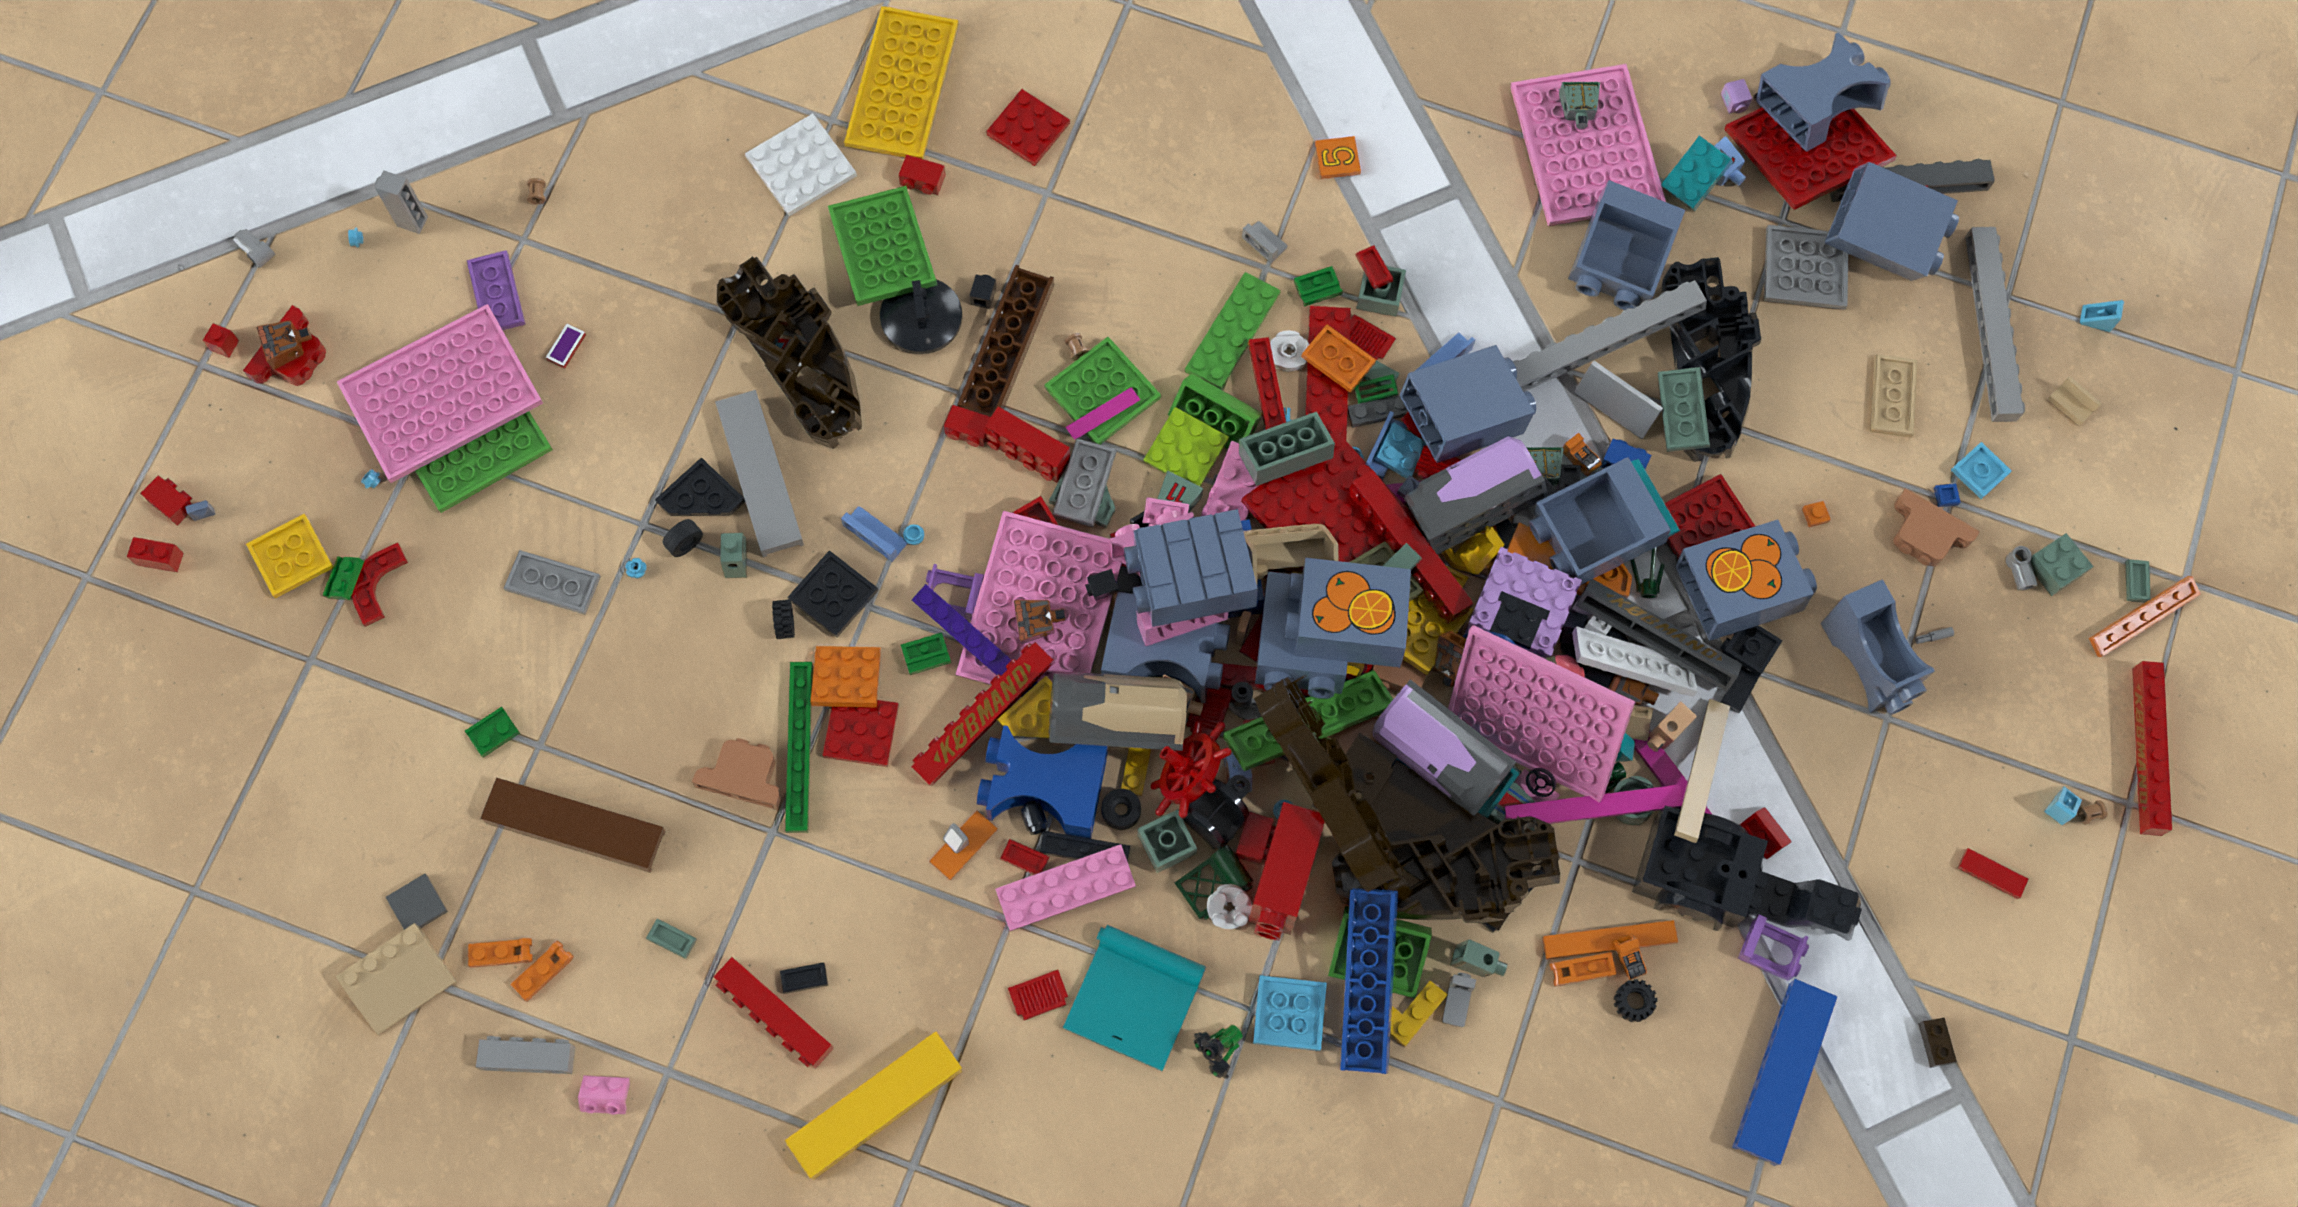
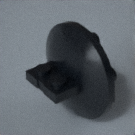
M936 279L937 286L921 288L920 280L912 281L913 292L883 299L880 308L881 327L887 339L894 346L908 353L928 354L946 347L953 341L962 324V307L958 296L947 284Z

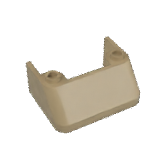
M1322 524L1243 531L1256 584H1258L1257 579L1264 578L1268 574L1269 569L1304 566L1305 558L1338 561V543L1326 526Z

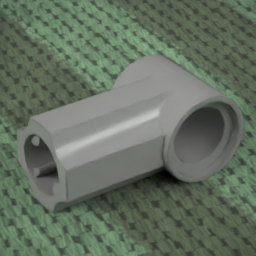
M247 229L239 230L235 234L233 239L235 244L247 254L248 258L258 268H261L276 255L265 242H260Z
M2025 546L2016 547L2005 559L2007 566L2012 570L2017 589L2021 591L2037 586L2030 562L2032 554ZM2015 554L2019 555L2022 561L2017 560Z

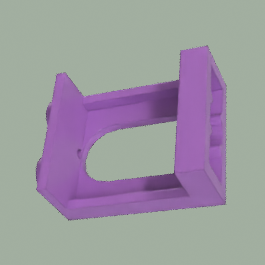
M934 564L932 571L928 570L926 582L928 586L934 590L937 585L945 583L971 589L966 608L949 605L965 619H972L984 575L975 573V576L972 577L938 569L937 564Z
M1757 915L1751 923L1738 959L1786 981L1794 976L1797 977L1802 966L1799 964L1801 956L1804 957L1809 948V945L1806 944L1809 937L1804 936L1800 938L1767 923L1766 917ZM1762 934L1788 946L1793 954L1792 961L1788 965H1780L1755 954L1754 950L1760 935Z

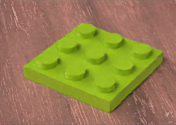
M1174 407L1143 461L1165 474L1167 471H1170L1201 487L1227 444L1229 436Z

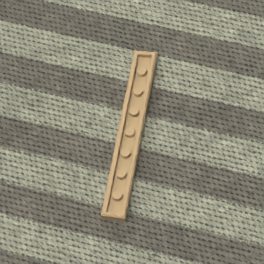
M1709 699L1706 706L1674 834L1694 843L1699 838L1730 709L1729 705Z

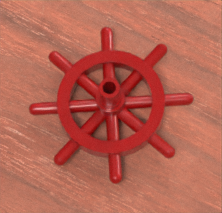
M1196 721L1193 724L1192 735L1183 740V751L1172 750L1169 746L1162 749L1160 758L1165 760L1166 763L1160 779L1152 782L1150 785L1152 790L1160 788L1162 795L1165 797L1155 811L1157 816H1163L1173 802L1180 805L1178 814L1181 818H1185L1188 814L1189 803L1197 800L1206 790L1209 793L1215 792L1216 787L1212 782L1219 770L1221 759L1230 756L1232 753L1228 747L1221 750L1216 742L1226 727L1224 722H1218L1208 736L1201 733L1202 724Z

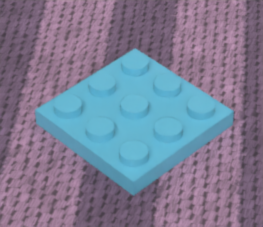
M1260 975L1253 1044L1321 1051L1327 983Z

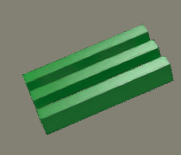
M1394 374L1359 382L1354 388L1358 404L1399 395ZM1389 380L1392 382L1391 384L1359 391L1361 387ZM1391 388H1393L1394 390L1361 399V396Z

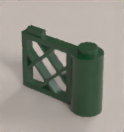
M1225 845L1174 883L1199 919L1204 917L1207 920L1210 918L1207 908L1200 912L1196 907L1197 897L1209 898L1210 896L1198 893L1200 881L1212 883L1211 893L1213 894L1215 884L1238 885L1247 893L1253 888L1251 884L1254 880L1230 846ZM1209 864L1214 870L1213 880L1201 878L1202 869ZM1217 875L1221 879V881H1216ZM1188 879L1196 880L1195 893L1185 891L1181 884ZM1189 895L1194 896V901L1191 900Z

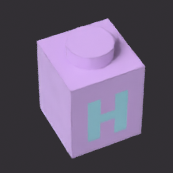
M1741 79L1725 83L1721 96L1729 114L1746 111L1752 101V97L1745 80Z

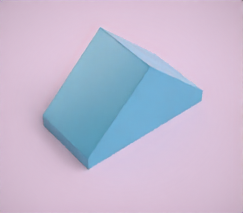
M2118 300L2083 305L2080 324L2110 332L2121 320L2124 301Z
M2064 786L2044 812L2063 825L2076 816L2082 799Z

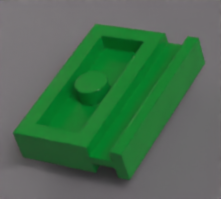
M1333 266L1294 278V284L1304 307L1340 296L1343 293Z
M337 556L323 596L328 599L350 600L364 560L357 557L341 558Z
M942 632L901 644L910 676L951 663Z
M502 706L465 730V733L483 758L520 734Z

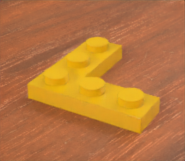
M1430 980L1403 1014L1392 1006L1390 1035L1406 1047L1448 994Z

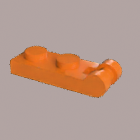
M532 938L468 944V966L475 968L532 962V954H530ZM516 948H521V954L516 955Z
M556 941L510 985L527 1002L567 966L574 956L563 949L560 941ZM555 955L560 958L557 963L551 960Z
M1611 952L1549 964L1550 970L1553 971L1555 977L1553 979L1554 987L1616 975ZM1568 968L1570 976L1563 977L1562 969Z

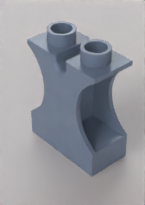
M1838 32L1835 34L1831 53L1822 61L1808 66L1779 64L1762 73L1756 102L1807 152L1826 141L1830 121L1839 113L1853 108L1882 110L1891 82L1889 75L1883 68H1875L1870 62L1859 66L1865 60L1863 50L1857 43H1849Z
M1883 579L1845 595L1820 623L1832 645L1840 649L1848 657L1859 674L1867 695L1870 713L1885 707L1889 715L1896 714L1911 706L1913 699L1927 691L1923 682L1935 670L1923 662L1907 642L1898 621L1896 602Z
M1117 592L1101 674L1162 677L1167 675L1188 685L1195 691L1200 702L1206 703L1208 688L1216 690L1220 688L1223 664L1211 662V657L1215 656L1216 649L1227 650L1230 625L1218 622L1145 646L1137 625L1134 595Z

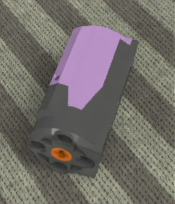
M1507 436L1421 481L1416 489L1404 496V500L1417 523L1419 531L1438 555L1486 530V526L1492 527L1531 507L1536 502L1548 497L1545 480L1523 442Z
M1411 679L1374 724L1373 737L1379 744L1396 755L1408 767L1473 816L1490 798L1516 763V761Z

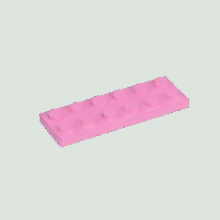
M1120 844L996 888V892L1009 930L1013 931L1136 887Z

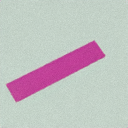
M1131 387L1065 428L1073 439L1076 440V438L1081 437L1140 401V398Z

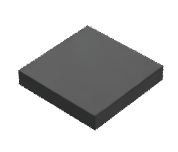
M426 873L386 896L388 903L404 930L414 923L422 928L448 912Z

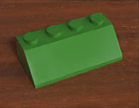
M1190 374L1183 380L1168 412V416H1170L1174 407L1229 436V440L1225 445L1227 449L1231 441L1239 443V439L1253 435L1262 417V412L1194 374Z

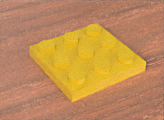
M305 513L246 543L275 599L333 569V564Z

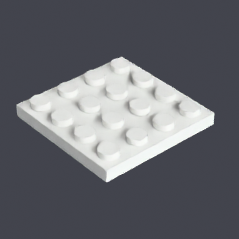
M814 114L809 115L745 153L750 164L788 216L793 215L857 176L854 168Z

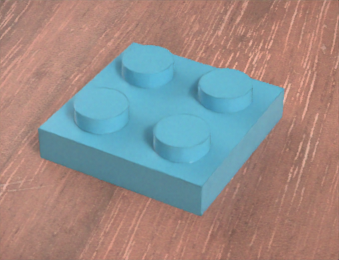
M1392 422L1373 459L1407 479L1409 475L1412 477L1422 450L1427 445L1422 439Z
M1982 442L1951 469L1980 499L1985 497L2012 472Z

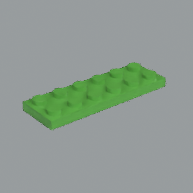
M1245 272L1187 364L1185 372L1194 374L1222 390L1247 349L1248 340L1253 339L1279 297L1281 290Z

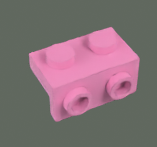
M1146 498L1143 523L1149 524V526L1157 525L1156 519L1169 511H1179L1181 515L1187 514L1189 504Z
M583 1076L578 1095L580 1111L587 1113H609L613 1115L626 1114V1098L630 1086L629 1078Z

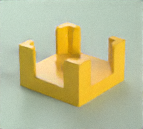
M1486 526L1485 535L1478 533L1467 539L1455 554L1451 548L1441 553L1452 568L1478 575L1499 552L1500 547H1503L1505 544L1493 527Z

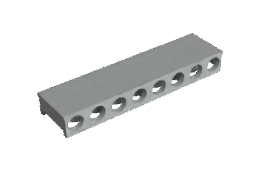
M756 390L716 401L715 403L763 558L767 557V554L796 545L803 546L804 543Z

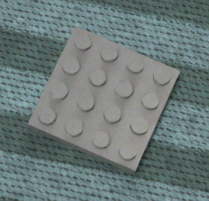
M1768 225L1766 228L1764 301L1845 310L1848 296V253L1824 243L1829 231Z

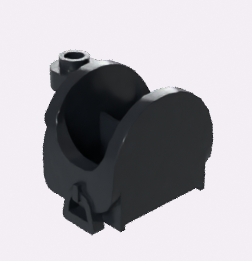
M1242 775L1233 776L1226 784L1218 779H1214L1212 784L1216 787L1215 792L1209 793L1206 790L1197 800L1189 803L1188 814L1185 818H1182L1212 849L1215 847L1220 849L1232 840L1236 831L1246 822L1249 816L1248 808L1242 799L1249 793L1250 783ZM1236 783H1241L1243 789L1237 788Z

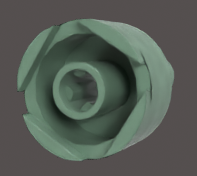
M1631 776L1621 780L1616 785L1613 793L1654 787L1646 778ZM1654 811L1615 817L1628 825H1641L1651 817Z

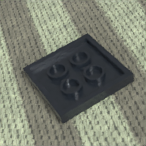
M829 550L787 598L791 599L795 606L838 638L879 590L874 584Z

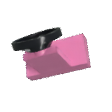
M1534 768L1530 772L1524 769L1515 780V783L1535 802L1557 800L1560 796L1555 792V777L1544 768Z

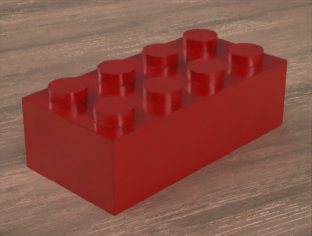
M999 406L985 425L986 442L989 447L994 450L999 449L1003 451L1013 461L1018 460L1022 462L1023 466L1028 470H1035L1041 473L1040 475L1047 481L1053 480L1056 483L1059 481L1070 460V447Z

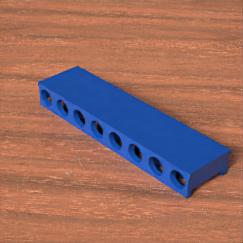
M1359 888L1350 890L1341 1071L1388 1074L1398 891L1373 889L1367 892L1365 889Z
M1794 979L1789 983L1732 1148L1765 1160L1773 1166L1781 1165L1838 996L1798 979Z

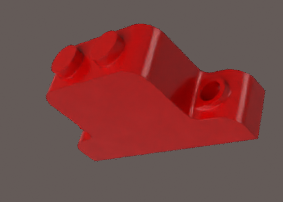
M294 305L289 308L280 320V322L291 321L297 331L307 328L309 324L303 312ZM311 334V340L301 343L304 351L302 356L273 370L266 361L261 345L243 369V372L250 380L258 384L265 383L272 375H277L295 386H300L312 377L314 369L323 362L326 348L318 337Z

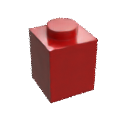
M212 323L203 342L211 351L230 358L239 340L231 330Z

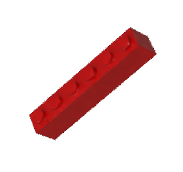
M733 957L715 974L714 978L717 981L715 986L724 994L727 991L734 996L732 1001L741 1009L744 1006L751 1011L748 1015L755 1022L759 1023L762 1021L766 1024L765 1030L773 1038L778 1035L784 1040L782 1045L790 1053L795 1050L800 1055L798 1060L807 1068L812 1065L816 1069L834 1049L824 1037Z

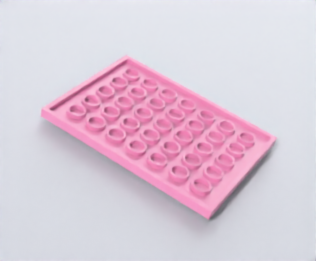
M1626 64L1511 83V92L1548 226L1591 219L1599 196L1609 180L1666 202ZM1562 82H1600L1597 112L1593 120H1588L1587 128L1578 129L1576 127V120L1565 119L1559 97Z
M488 304L337 381L390 483L543 404Z
M1003 511L971 624L1011 660L1014 658L1017 660L1022 655L1021 650L1028 643L1033 644L1036 642L1055 661L1036 682H1039L1045 676L1052 682L1054 673H1091L1113 595L1095 601L1094 596L1089 597L1085 584L1089 583L1087 577L1112 569L1117 583L1122 563L1112 560L1110 539ZM1014 600H1049L1051 610L1064 608L1066 621L1053 623L1055 633L1021 644ZM963 647L956 676L991 685L990 682L996 675Z
M1473 625L1468 632L1448 709L1517 763L1531 770L1534 768H1544L1553 774L1557 783L1584 796H1590L1600 803L1605 794L1635 701Z

